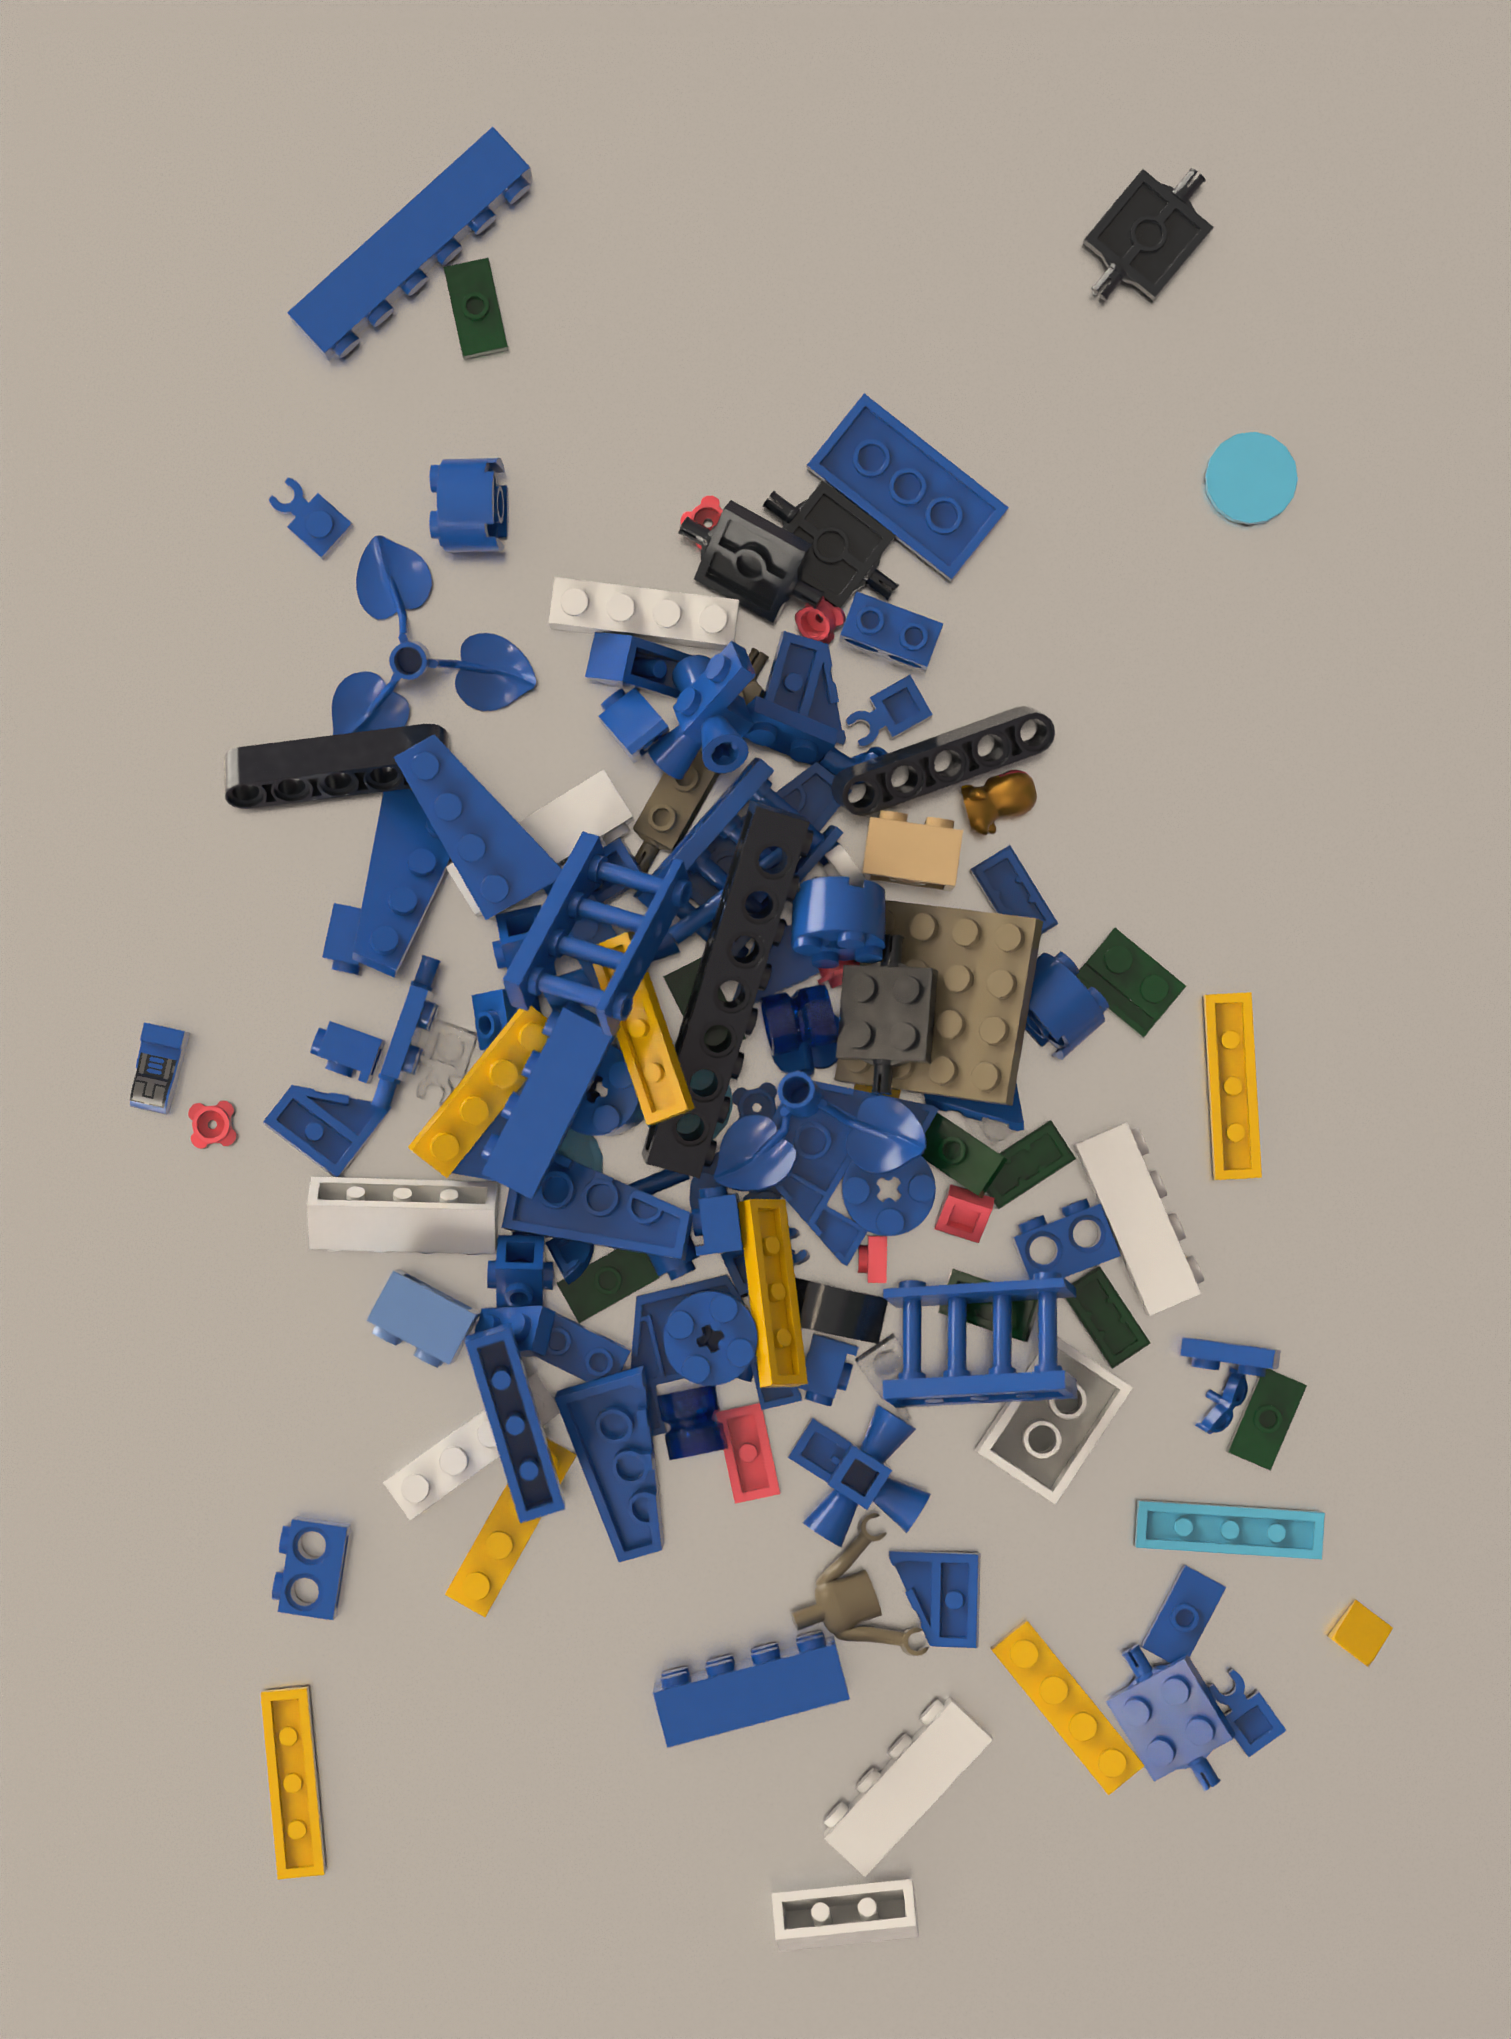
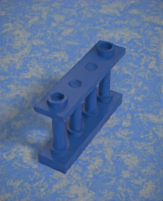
M755 757L652 875L665 878L672 862L676 858L684 861L686 871L689 870L692 874L698 872L718 891L722 890L728 874L709 858L711 853L707 850V847L718 835L723 839L729 837L737 845L743 826L740 823L742 818L737 813L749 800L799 814L771 789L773 783L768 778L775 770L761 758ZM809 824L808 829L813 831V840L808 855L805 858L801 857L796 866L794 874L799 875V883L818 862L823 866L828 863L825 854L840 844L837 840L844 833L837 826L829 825L823 833H820L812 824ZM768 847L760 854L759 862L772 853ZM637 891L633 897L648 909L655 895ZM750 894L745 903L746 911L758 913L764 910L768 904V896L760 903ZM688 902L684 908L678 910L676 916L683 919L696 908ZM710 921L695 932L706 942L712 922ZM741 936L737 938L732 945V955L745 957L749 952L745 945L752 937Z
M582 832L502 980L511 1006L528 1011L536 995H541L545 992L594 1007L603 1033L613 1036L620 1021H625L630 1015L633 1006V996L678 910L684 908L689 902L692 893V883L688 879L684 861L675 858L665 878L657 877L609 863L600 837ZM603 880L655 895L645 916L590 900L589 896L596 883L599 884ZM583 917L635 932L625 953L569 937V934L576 920L579 921ZM563 955L616 970L605 991L549 974L556 958H560Z
M1039 1272L1033 1275V1280L926 1286V1282L907 1280L899 1282L898 1288L883 1289V1298L896 1308H903V1372L898 1374L897 1380H883V1399L895 1408L1077 1398V1380L1067 1371L1062 1370V1366L1057 1365V1298L1076 1297V1287L1066 1278H1062L1060 1273ZM1038 1299L1039 1365L1034 1366V1372L1017 1373V1369L1012 1367V1301ZM993 1302V1367L988 1369L987 1375H971V1371L966 1370V1304ZM948 1305V1370L943 1371V1377L926 1378V1374L921 1372L922 1306Z

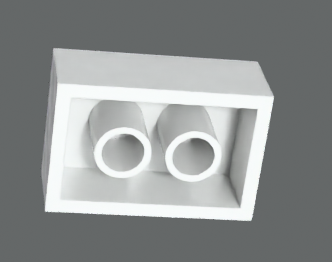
M1058 1337L1057 1365L1062 1366V1370L1067 1371L1077 1380V1398L1006 1402L975 1449L977 1453L1055 1505L1133 1389L1131 1385ZM1039 1353L1027 1372H1034V1366L1039 1365Z

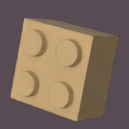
M880 811L879 818L870 817L861 873L866 880L952 892L956 886L963 830L953 829V820L927 817L924 824L907 822L908 814L893 811Z

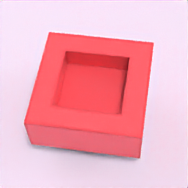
M950 1184L937 1216L935 1229L979 1243L993 1210L995 1198L986 1195L981 1198L970 1190Z
M867 1236V1245H859L858 1273H867V1283H886L887 1236Z

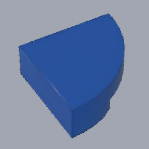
M552 1238L545 1242L568 1285L579 1278L586 1270L594 1251V1245L557 1238Z

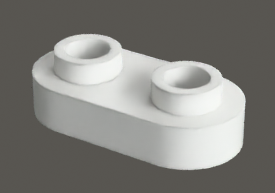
M841 844L825 854L828 864L823 867V870L828 877H849V886L864 888L865 878Z

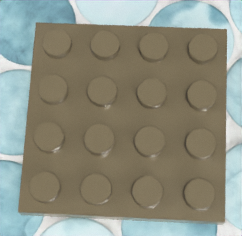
M886 900L885 934L904 936L901 963L909 967L934 968L938 971L931 1064L907 1063L893 1067L891 1089L1009 1106L1013 1105L1043 926L1042 920L1031 917ZM860 962L859 964L862 965V966H869V965H872V964H875V963H861V962ZM838 1058L835 1080L843 1083L873 1087L874 1065L865 1061L841 1060Z

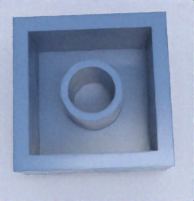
M397 1269L392 1271L366 1321L375 1325L372 1333L395 1346L401 1344L403 1340L417 1347L413 1355L438 1368L442 1366L443 1362L450 1365L456 1361L465 1344V1337L470 1335L481 1312L409 1273Z

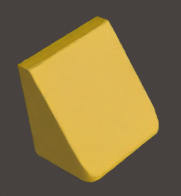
M1355 1599L1329 1633L1328 1637L1369 1667L1393 1627Z

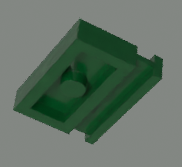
M1113 928L1076 975L1087 989L1093 987L1100 992L1109 1004L1108 1010L1141 1038L1148 1034L1150 1029L1186 987L1185 984L1117 928Z

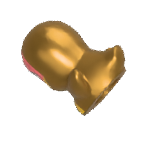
M1018 769L992 776L981 787H974L972 785L960 786L971 830L982 835L994 834L996 832L994 821L998 818L1022 815L1030 811L1037 800V792L1032 777Z

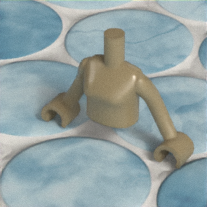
M876 1513L868 1514L862 1517L858 1523V1537L817 1578V1587L815 1589L816 1604L791 1613L792 1620L797 1631L823 1622L828 1631L839 1640L900 1646L907 1655H923L927 1652L929 1646L914 1651L908 1644L911 1634L922 1631L920 1628H911L904 1632L874 1627H855L864 1621L882 1616L876 1593L866 1570L837 1579L853 1565L871 1542L879 1541L887 1534V1532L877 1536L868 1534L866 1523L868 1520L880 1516Z

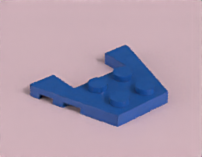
M814 1081L820 1088L823 1099L857 1120L858 1109L865 1099L874 1096H884ZM894 1098L914 1113L921 1123L924 1132H926L939 1109L932 1105ZM782 1102L771 1118L778 1130L782 1122L780 1110L785 1106ZM821 1109L813 1116L807 1118L792 1115L790 1130L784 1139L789 1141L796 1149L797 1161L789 1176L774 1187L842 1264L848 1266L868 1231L828 1207L827 1203L852 1161L846 1150V1139L854 1128L845 1125Z
M728 1275L636 1296L631 1369L641 1366L645 1367L652 1436L667 1433L657 1385L684 1379L672 1367L665 1353L663 1335L667 1319L673 1309L685 1298L706 1290L731 1294L745 1304ZM705 1325L703 1327L704 1334L698 1338L700 1345H709L712 1351L719 1349L718 1341L724 1338L722 1330L713 1331L710 1325ZM755 1352L750 1364L761 1409L765 1410L802 1401V1395L798 1387L760 1388Z

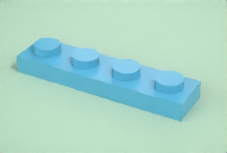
M1137 1500L1135 1547L1322 1560L1325 1513L1319 1511Z

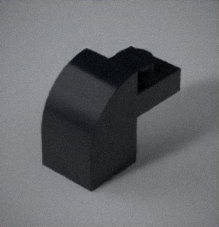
M795 1277L801 1328L879 1344L888 1304L887 1300L880 1296Z

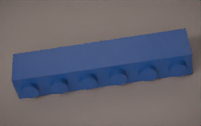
M491 127L287 312L291 321L328 361L335 355L339 358L346 356L359 343L360 339L357 335L370 323L373 327H377L384 322L394 311L391 304L403 293L411 296L417 292L428 280L426 273L438 262L441 265L450 262L461 251L462 245L460 242L472 231L476 235L483 232L497 217L494 211L506 200L510 204L516 202L527 192L531 186L528 180L532 178L530 166L494 127Z

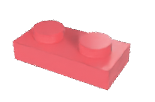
M760 1402L716 1411L735 1504L781 1494L764 1410L761 1409Z

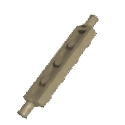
M755 648L751 649L749 659L756 676L739 694V696L744 698L746 705L756 696L763 698L765 692L756 679L769 656ZM702 747L683 779H676L665 772L663 773L633 826L634 831L643 840L641 847L634 857L643 873H648L647 871L659 850L672 852L683 840L720 773L710 771L704 765Z

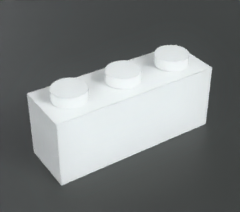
M912 1879L772 1893L775 1937L780 1951L919 1937L915 1891Z

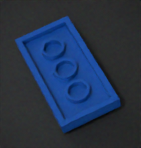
M865 393L806 467L896 535L895 538L950 582L1009 509L1007 505Z

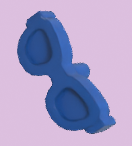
M1233 1367L1230 1368L1232 1374L1228 1379L1223 1396L1213 1390H1209L1206 1394V1397L1217 1405L1208 1413L1202 1423L1198 1422L1195 1426L1208 1434L1221 1432L1228 1427L1233 1419V1409L1241 1405L1247 1396L1248 1384L1246 1375L1237 1373L1238 1370Z

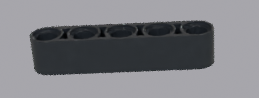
M1027 706L1015 707L840 771L833 779L831 786L832 796L839 805L852 814L858 816L870 815L1039 754L1048 749L1053 743L1055 728L1051 719L1045 714ZM1035 719L1037 723L1036 733L1029 740L1023 741L1020 733L1022 726L1028 720ZM992 734L994 737L993 749L987 755L980 756L977 748L979 741L984 736ZM944 750H950L952 756L950 765L943 771L937 772L934 764L937 755ZM907 765L909 770L908 779L901 786L893 787L891 781L893 772L898 767ZM858 781H864L866 784L865 795L857 802H850L848 799L850 787Z
M418 724L234 748L223 757L225 799L233 807L250 809L409 789L411 787L394 757L434 734L449 749L448 733L440 725Z

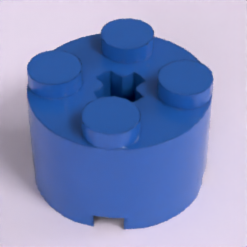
M501 458L443 459L440 465H431L429 475L430 488L432 493H437V511L430 512V535L432 539H439L440 546L443 547L445 552L504 550L505 545L498 537H507L509 500L507 485H498L497 473H505Z
M842 876L820 877L800 883V892H796L792 901V948L795 952L810 957L811 965L817 968H835L839 966V960H856L861 963H877L881 961L885 948V889L881 885L865 879L864 888L849 886V877Z
M1059 952L1055 957L1048 953H1042L1036 962L1025 1030L1042 1047L1047 1042L1057 1047L1058 1049L1052 1055L1062 1060L1105 1022L1103 1013L1109 1009V1004L1100 992L1093 987L1087 989L1076 977L1079 970L1065 953Z
M611 1044L570 1127L578 1133L590 1136H614L630 1130L644 1119L621 1047L618 1044ZM598 1082H602V1086L608 1089L606 1097L600 1096V1093L596 1091Z
M922 1156L917 1157L895 1171L884 1174L868 1173L861 1170L851 1161L843 1176L841 1185L843 1203L852 1220L863 1229L882 1236L901 1235L919 1226L931 1211L936 1192L934 1175ZM880 1178L886 1181L896 1178L899 1181L896 1190L900 1196L897 1200L894 1201L891 1198H886L883 1202L879 1200L877 1195L881 1189L876 1183Z
M701 1291L685 1298L669 1315L663 1335L664 1349L672 1367L688 1381L705 1386L722 1385L740 1376L750 1365L757 1348V1329L750 1309L738 1298L721 1291ZM705 1325H710L713 1331L722 1330L724 1338L718 1341L719 1349L712 1351L709 1345H700L698 1338L704 1334L703 1327Z

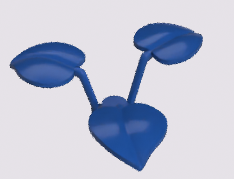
M382 535L372 538L359 562L356 577L357 596L364 610L375 619H386L396 612L398 613L400 634L398 639L400 644L390 654L389 663L393 675L387 685L380 675L370 671L353 673L338 685L331 707L333 735L406 726L410 714V705L405 697L393 690L401 679H415L423 675L428 668L460 669L455 678L456 691L468 706L481 711L498 710L509 705L521 695L536 686L537 679L524 653L511 641L492 633H478L466 638L461 646V661L431 658L425 645L409 639L408 618L405 610L418 608L426 602L432 588L431 571L425 560L412 549Z
M802 989L797 990L782 1009L771 1038L772 1058L778 1068L787 1074L782 1078L778 1086L779 1099L785 1105L780 1110V1115L782 1116L781 1127L778 1130L776 1124L770 1118L758 1114L746 1115L735 1121L725 1133L720 1145L718 1164L713 1179L719 1185L733 1190L751 1192L769 1189L784 1181L793 1170L797 1161L796 1149L789 1141L784 1139L790 1130L791 1116L807 1118L816 1114L819 1109L824 1110L845 1125L854 1128L846 1139V1150L853 1163L868 1173L884 1174L895 1171L921 1156L927 1147L925 1132L917 1117L907 1106L894 1098L874 1096L865 1099L858 1109L857 1120L847 1116L823 1099L820 1088L811 1077L814 1076V1068H829L838 1061L836 1052L839 1018L833 1011L816 1001Z

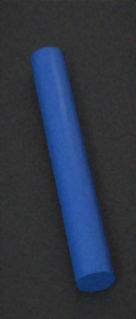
M777 848L759 862L760 866L766 869L777 866L782 859L781 848ZM723 889L669 928L668 932L678 945L714 919Z

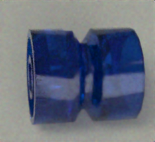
M825 984L801 988L796 997H791L786 992L760 997L765 1031L773 1056L799 1051L801 1043L807 1042L812 1048L837 1043V1029L833 1008Z
M703 1386L657 1396L661 1421L670 1425V1430L664 1435L669 1460L728 1449L724 1425L722 1422L715 1420V1414L720 1410L716 1386Z

